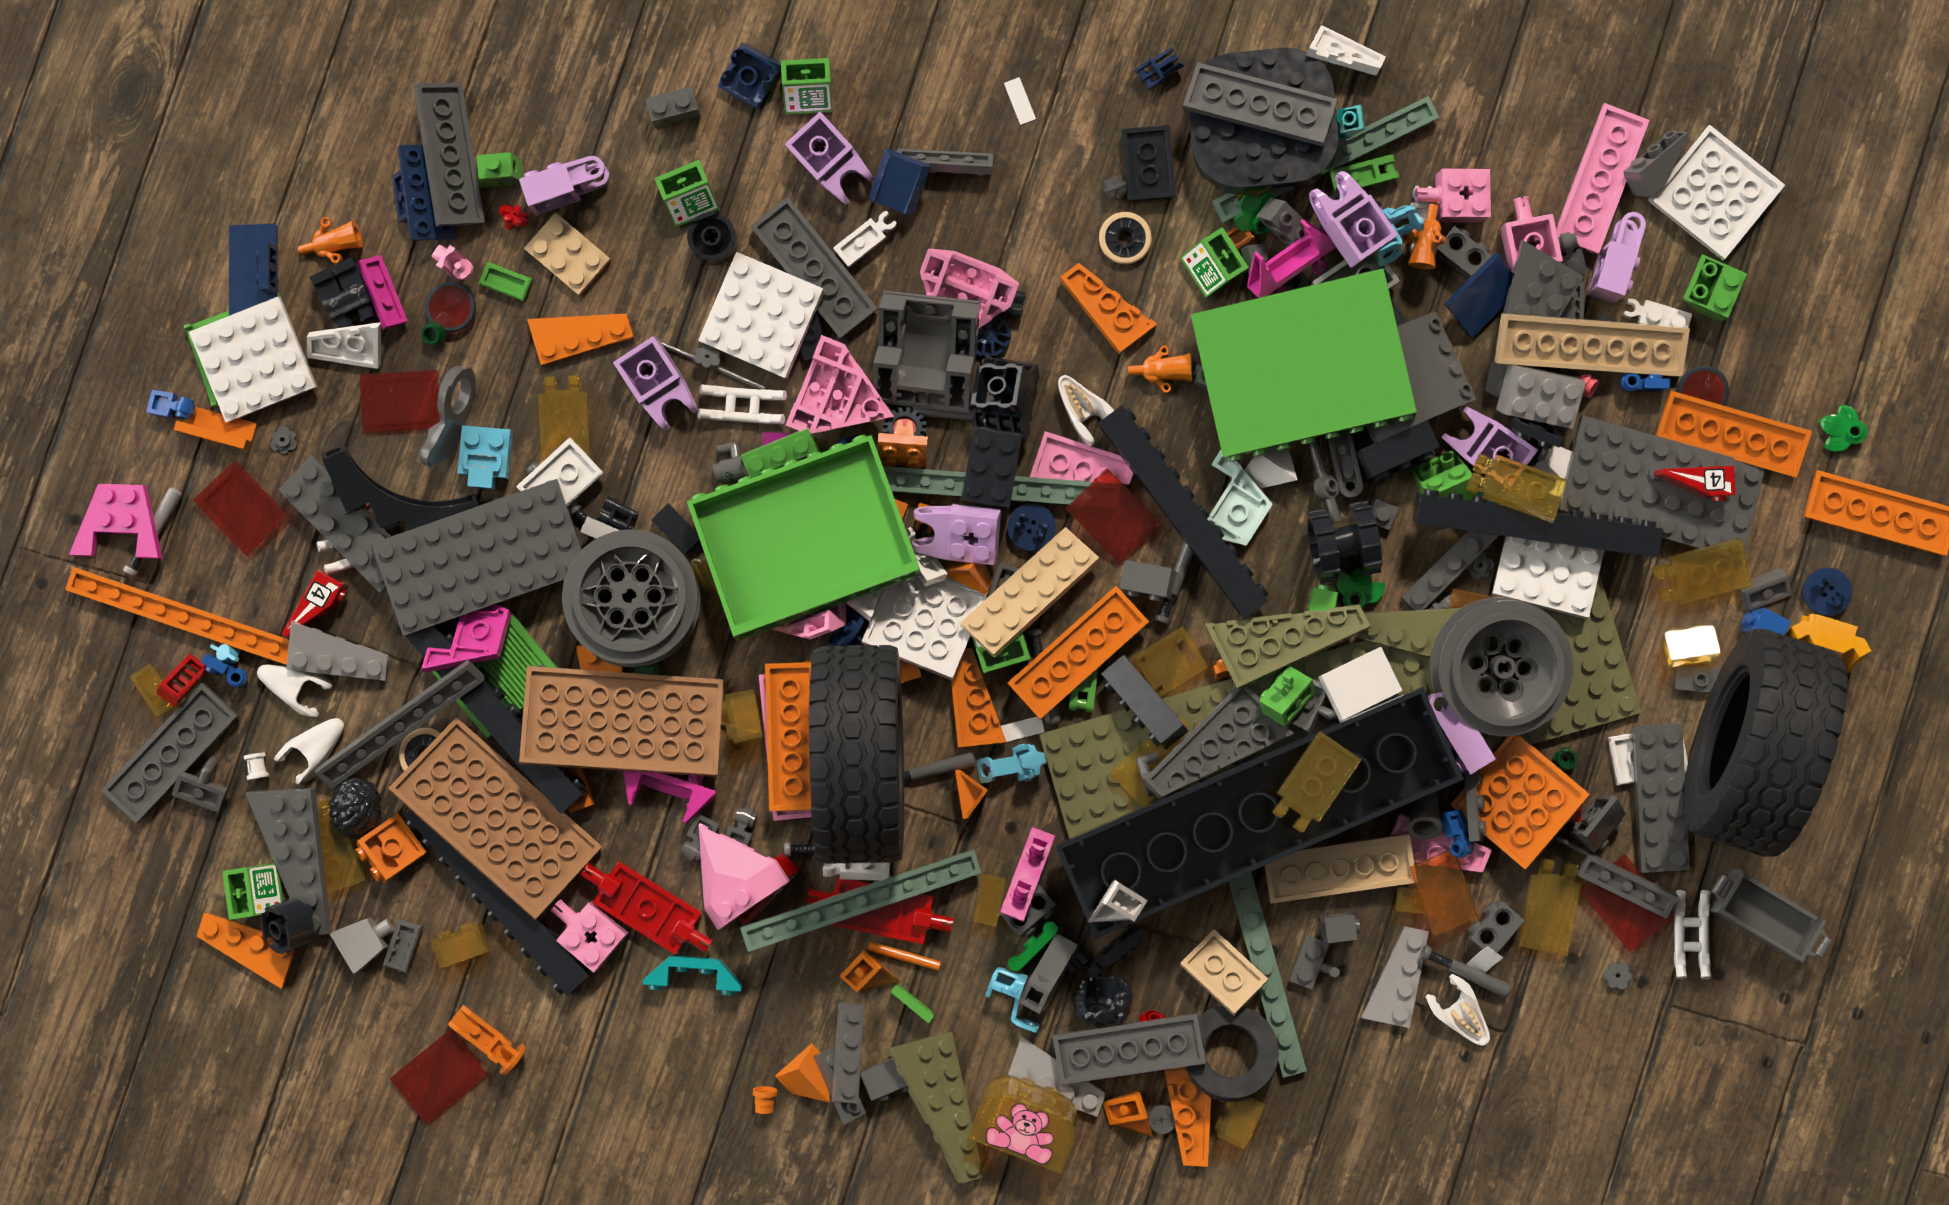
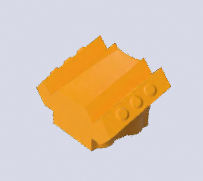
M1817 614L1802 615L1800 623L1791 627L1785 634L1788 637L1834 651L1842 657L1847 674L1853 671L1871 652L1866 640L1855 636L1858 626Z

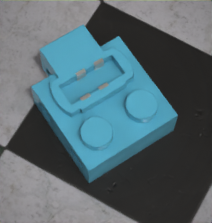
M462 425L457 474L468 476V487L495 490L496 478L509 480L514 433L512 430Z

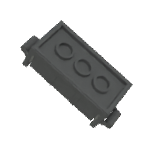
M1732 868L1727 877L1721 874L1711 891L1716 895L1710 905L1711 913L1793 962L1803 964L1808 955L1824 958L1833 942L1823 930L1827 923L1826 920L1818 918L1800 907L1797 903L1745 874L1746 872L1741 869ZM1821 934L1824 937L1813 953L1811 949Z

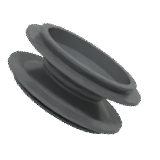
M630 529L605 534L589 543L579 552L571 563L564 580L562 605L570 630L587 650L608 663L634 668L659 663L676 653L687 642L699 618L701 596L697 577L691 565L677 547L656 534ZM618 570L624 571V579L621 582H614L612 579L613 574ZM642 570L649 572V579L645 582L637 580V575ZM606 591L611 592V601L601 603V594ZM655 591L660 592L662 595L661 600L657 603H651L649 601L650 594ZM631 593H636L637 597L632 599V603H626V598H630ZM621 612L624 614V621L621 624H613V615ZM642 612H646L649 615L648 622L643 625L638 624L636 621L637 616Z
M1491 597L1463 606L1443 624L1432 647L1430 676L1435 693H1443L1445 699L1438 697L1443 707L1446 709L1448 703L1452 711L1464 723L1489 735L1515 736L1540 727L1559 710L1571 686L1573 656L1564 631L1549 614L1534 605L1515 599ZM1488 637H1492L1493 645L1486 649L1485 640ZM1515 639L1517 647L1514 651L1510 652L1508 648L1509 643ZM1477 656L1478 665L1475 668H1471L1470 660ZM1525 662L1526 669L1523 673L1519 674L1517 670L1518 665ZM1482 679H1486L1487 687L1480 691L1479 683ZM1506 682H1510L1511 689L1504 694L1503 685Z

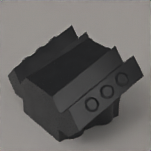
M987 356L982 361V365L977 366L970 404L974 408L972 415L973 428L1022 436V439H1026L1030 435L1029 423L1033 420L1032 409L1037 393L1036 381L1040 378L1038 365Z

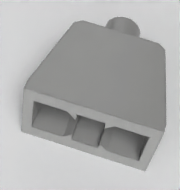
M367 918L330 933V936L352 973L355 974L362 971L389 947L384 937L394 932V927L388 919L376 925L372 918Z

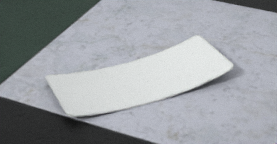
M1487 946L1466 965L1486 973L1503 957Z

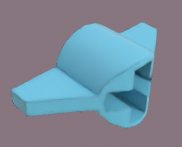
M211 644L210 647L217 651L216 656L219 660L232 665L235 661L238 662L239 649L226 644L219 647Z

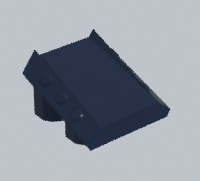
M741 42L739 48L733 51L731 62L726 71L722 73L717 86L759 109L781 70V62L751 45Z
M885 149L869 195L873 203L877 202L903 212L904 215L914 214L922 196V189L929 174L930 164L891 149Z

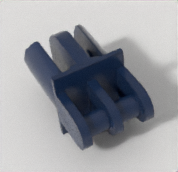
M1172 47L1153 59L1149 58L1147 62L1134 70L1135 74L1138 73L1140 75L1141 83L1144 82L1147 87L1145 89L1147 91L1162 84L1163 80L1185 67L1182 62L1174 65L1178 61V57L1176 54L1170 56L1174 51ZM1149 67L1151 71L1146 73L1144 69ZM1155 75L1157 80L1152 82L1150 78Z

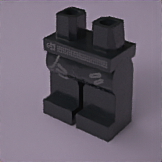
M352 257L333 265L334 271L327 268L309 276L330 320L339 328L354 326L351 317L357 314L363 323L375 319L372 308L374 307L358 269L357 262Z

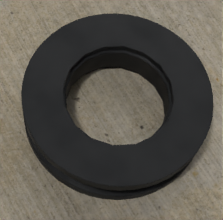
M1223 1005L1204 1012L1199 1016L1205 1050L1207 1043L1213 1035L1222 1030L1234 1029L1250 1037L1255 1045L1257 1057L1255 1064L1249 1072L1239 1077L1229 1078L1219 1075L1211 1068L1208 1061L1206 1064L1186 1066L1190 1079L1200 1091L1216 1100L1239 1102L1256 1096L1269 1084L1276 1070L1279 1050L1273 1029L1260 1014L1244 1006L1235 1016Z

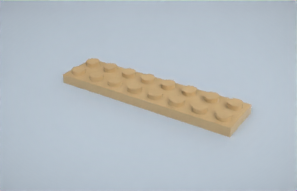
M1501 314L1495 362L1498 364L1682 377L1690 328Z

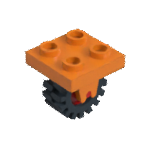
M906 407V412H903L902 408H898V413L895 410L891 411L894 417L885 419L883 422V433H879L878 455L881 463L888 467L898 465L915 469L927 468L928 437H926V421H924V417L922 414L918 416L917 410L911 413V408Z

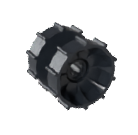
M1368 501L1349 504V525L1333 528L1330 514L1326 512V509L1307 512L1306 523L1312 562L1317 579L1319 578L1321 584L1339 581L1341 572L1339 559L1353 556L1356 557L1359 571L1363 573V576L1381 573L1383 565L1381 542L1372 505H1369Z

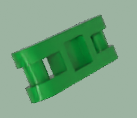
M1053 921L1045 922L1043 932L1037 938L1031 936L1022 945L1025 950L1019 956L1012 955L1008 959V966L1012 971H1019L1056 935L1058 931L1056 923Z

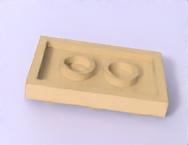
M556 212L524 248L579 296L611 261L607 255Z
M1215 929L1180 963V966L1233 1016L1268 982V978Z

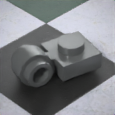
M1570 232L1560 234V237H1558L1560 250L1565 252L1561 254L1563 259L1561 263L1581 275L1588 274L1582 250L1573 251L1575 247H1579L1576 234H1570Z
M745 807L743 809L738 808L734 818V822H737L738 827L729 825L725 835L748 846L753 834L745 831V829L748 827L753 828L757 814H754L753 810Z
M697 813L687 833V836L694 840L692 842L686 841L680 854L684 855L683 858L690 862H693V860L698 862L701 857L699 824L709 827V830L715 833L720 825Z

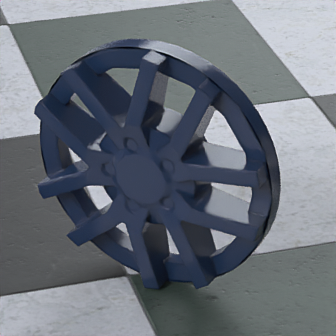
M996 315L989 324L986 323L985 326L979 328L978 336L980 340H978V344H983L982 352L977 350V355L985 358L987 356L996 357L1008 347L1011 331L1006 320L1000 315ZM996 318L1001 321L997 328L992 326ZM1003 325L1006 328L1007 334L998 332ZM998 336L1006 337V342L998 341ZM994 343L1002 346L997 352L994 351ZM985 345H991L992 353H985Z

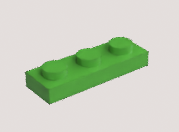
M809 427L741 454V459L749 476L753 478L760 475L766 469H775L788 461L797 460L816 452L818 448Z

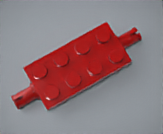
M618 861L610 874L603 873L590 863L582 871L580 877L598 886L599 893L593 902L594 905L675 955L683 943L688 942L703 951V953H706L709 948L708 946L713 942V939L695 930L694 925L702 914L700 910L624 863Z
M837 877L835 890L831 893L810 888L808 895L818 897V899L808 897L807 904H812L871 883ZM921 893L830 924V926L924 944L926 931L929 928L951 933L952 926L942 923L953 924L954 917L932 914L933 895Z

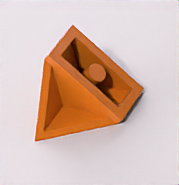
M949 561L945 567L948 577L985 595L993 583L985 564Z
M956 770L963 819H967L988 790L961 770Z
M866 948L840 975L856 992L901 982Z
M811 1043L775 1076L791 1094L830 1103L828 1088L814 1058L815 1055L821 1052Z
M1139 1090L1103 1101L1109 1125H1118L1153 1137Z

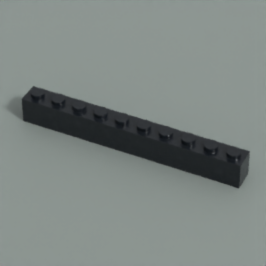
M1121 405L1098 422V427L1242 619L1247 618L1268 602L1266 598L1269 595L1261 583L1256 585L1251 578L1254 574L1247 564L1241 565L1236 557L1239 554L1231 544L1227 546L1223 541L1222 537H1224L1221 529L1216 524L1212 526L1207 518L1210 515L1202 505L1198 507L1193 501L1195 495L1187 485L1183 487L1178 481L1181 477L1173 466L1169 468L1163 461L1166 457L1158 446L1154 448L1149 442L1151 436L1144 427L1139 429L1134 421L1137 418L1129 407L1124 409Z
M1424 489V493L1417 492L1412 518V521L1416 524L1659 557L1664 529L1656 526V521L1642 519L1641 523L1632 522L1633 518L1618 516L1617 520L1608 519V515L1602 513H1594L1593 517L1585 516L1584 511L1570 509L1569 513L1560 512V508L1545 506V510L1535 509L1536 504L1521 502V506L1511 505L1512 501L1497 499V503L1487 502V497L1473 495L1472 499L1463 498L1464 494L1449 492L1448 496L1439 495V491L1433 489Z
M443 623L405 637L425 658L428 647L450 650L455 635L451 631L447 632L442 626ZM472 663L484 675V681L460 697V700L560 814L568 813L588 794L585 789V783L578 776H573L569 771L570 767L519 764L523 721L522 711L514 703H509L505 698L506 693L498 685L494 686L489 680L491 677L484 668H478L475 663ZM457 667L437 670L436 672L443 678Z
M408 809L404 813V816L407 818L406 824L414 832L418 830L422 834L423 843L432 850L434 848L440 854L438 859L445 867L448 868L450 866L456 872L454 877L463 886L467 884L472 890L470 894L479 904L483 902L489 909L487 911L488 915L495 922L499 920L505 927L503 929L504 933L511 940L516 939L521 944L519 948L527 958L532 957L538 963L536 968L543 976L546 977L548 975L554 981L552 985L561 995L565 993L566 996L570 995L592 975L580 960L556 941L559 937L540 916L534 920L413 811Z

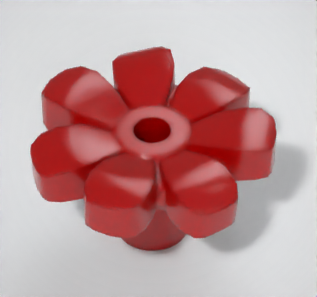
M507 204L499 210V214L504 216L502 220L505 222L504 226L508 230H513L515 226L520 227L522 225L526 227L529 222V215L526 212H521L522 208L518 205L512 207Z

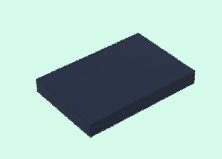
M1494 253L1444 303L1466 335L1471 338L1506 303L1509 286H1511L1514 274L1497 253Z

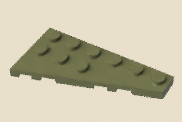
M1360 605L1330 608L1323 611L1314 612L1312 610L1299 614L1288 613L1256 617L1243 621L1231 620L1226 623H1207L1205 627L1236 689L1239 690L1370 629V624Z
M1460 608L1364 613L1370 624V629L1357 634L1355 637L1430 657L1438 632L1449 617ZM1488 637L1485 640L1486 649L1493 645L1492 637ZM1477 656L1470 660L1471 668H1475L1478 665Z
M945 1032L885 1049L889 1057H892L897 1065L896 1070L899 1076H903L909 1087L908 1092L922 1118L932 1129L934 1140L940 1144L944 1151L945 1160L957 1182L966 1183L984 1177L952 1032Z

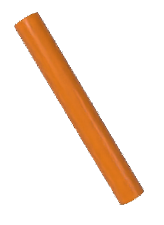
M870 941L868 951L936 971L939 970L941 963L934 959Z

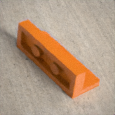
M195 407L194 415L190 417V420L176 421L174 430L190 436L250 451L257 424L239 418L231 422H225L221 413Z

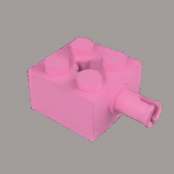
M1441 169L1435 175V188H1415L1414 195H1417L1414 198L1415 203L1436 202V205H1438L1436 221L1439 223H1484L1491 217L1490 169Z
M1524 196L1523 199L1519 197L1513 200L1518 220L1505 223L1500 228L1507 265L1513 274L1515 261H1517L1520 250V240L1530 241V244H1535V248L1559 262L1563 261L1553 214L1532 217L1528 196Z
M560 899L555 904L556 906H553L550 910L567 924L566 930L556 941L592 972L599 970L629 934L628 931L601 908L594 905L593 902H589L580 913H575ZM596 932L595 938L597 941L590 942L588 933Z

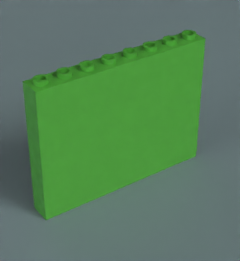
M1384 268L1191 314L1222 455L1224 459L1229 458V462L1244 459L1243 455L1253 453V456L1267 454V449L1277 447V451L1292 448L1291 443L1301 441V445L1316 442L1315 438L1325 436V440L1340 436L1339 432L1349 430L1350 434L1364 431V426L1384 427L1388 425L1390 420L1397 419L1398 423L1412 420V415L1417 413Z
M871 435L855 437L852 440L853 442L845 445L843 443L835 444L826 452H813L807 455L806 459L788 461L784 464V467L766 469L759 476L741 478L737 484L731 486L721 485L715 488V491L712 493H699L694 495L692 500L687 501L728 623L736 641L922 575Z

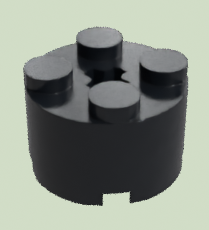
M706 212L700 214L692 221L687 233L690 249L695 257L706 265L723 264L730 260L737 251L738 236L734 226L728 218L718 213ZM711 235L716 237V242L711 243L709 241Z
M292 897L264 909L265 912L260 915L262 934L265 939H270L272 942L270 948L278 954H284L306 945L317 937L312 920L314 914L310 904H304L297 898Z

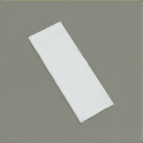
M1020 77L1004 83L1020 125L1035 120V115Z
M587 517L580 532L597 539L605 534L619 530Z
M1038 717L1001 726L1006 742L1045 732L1042 719Z

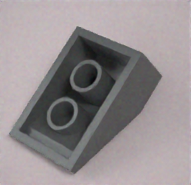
M1597 795L1581 815V822H1575L1567 833L1590 852H1596L1597 849L1601 851L1609 841L1607 839L1612 831L1616 832L1624 823L1622 818L1626 813L1618 798L1614 795Z

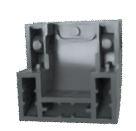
M893 291L883 292L879 306L878 349L873 362V387L885 404L962 413L969 412L978 346L980 301Z
M1436 312L1397 326L1417 413L1412 415V420L1398 423V420L1395 419L1388 421L1387 426L1374 428L1373 425L1366 426L1374 443L1426 420L1429 421L1457 410L1476 400L1473 389L1466 378L1462 365Z

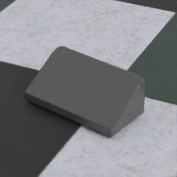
M1782 568L1737 584L1739 595L1747 612L1792 595L1789 575Z

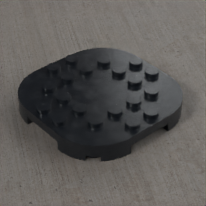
M1274 48L1227 53L1215 57L1206 63V65L1335 98L1333 82L1326 67L1320 60L1306 56L1307 52L1300 49ZM1336 109L1324 147L1189 111L1195 166L1204 180L1207 179L1215 185L1216 189L1226 193L1242 195L1247 190L1293 186L1294 190L1301 189L1320 180L1329 167L1331 168L1336 158L1338 149Z

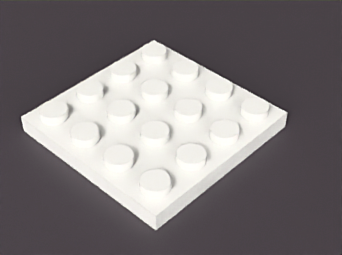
M1709 125L1673 168L1667 183L1649 197L1648 201L1723 261L1785 184Z
M736 252L698 341L787 379L825 290Z
M281 297L273 298L189 332L225 422H231L317 388Z
M1505 536L1492 596L1515 599L1539 608L1587 620L1591 611L1604 550Z
M918 576L886 587L883 590L861 643L865 646L877 645L879 647V645H892L898 647L900 660L952 681L970 638V635L961 627L960 622L986 600L988 592L985 595L946 576L945 580L926 587Z

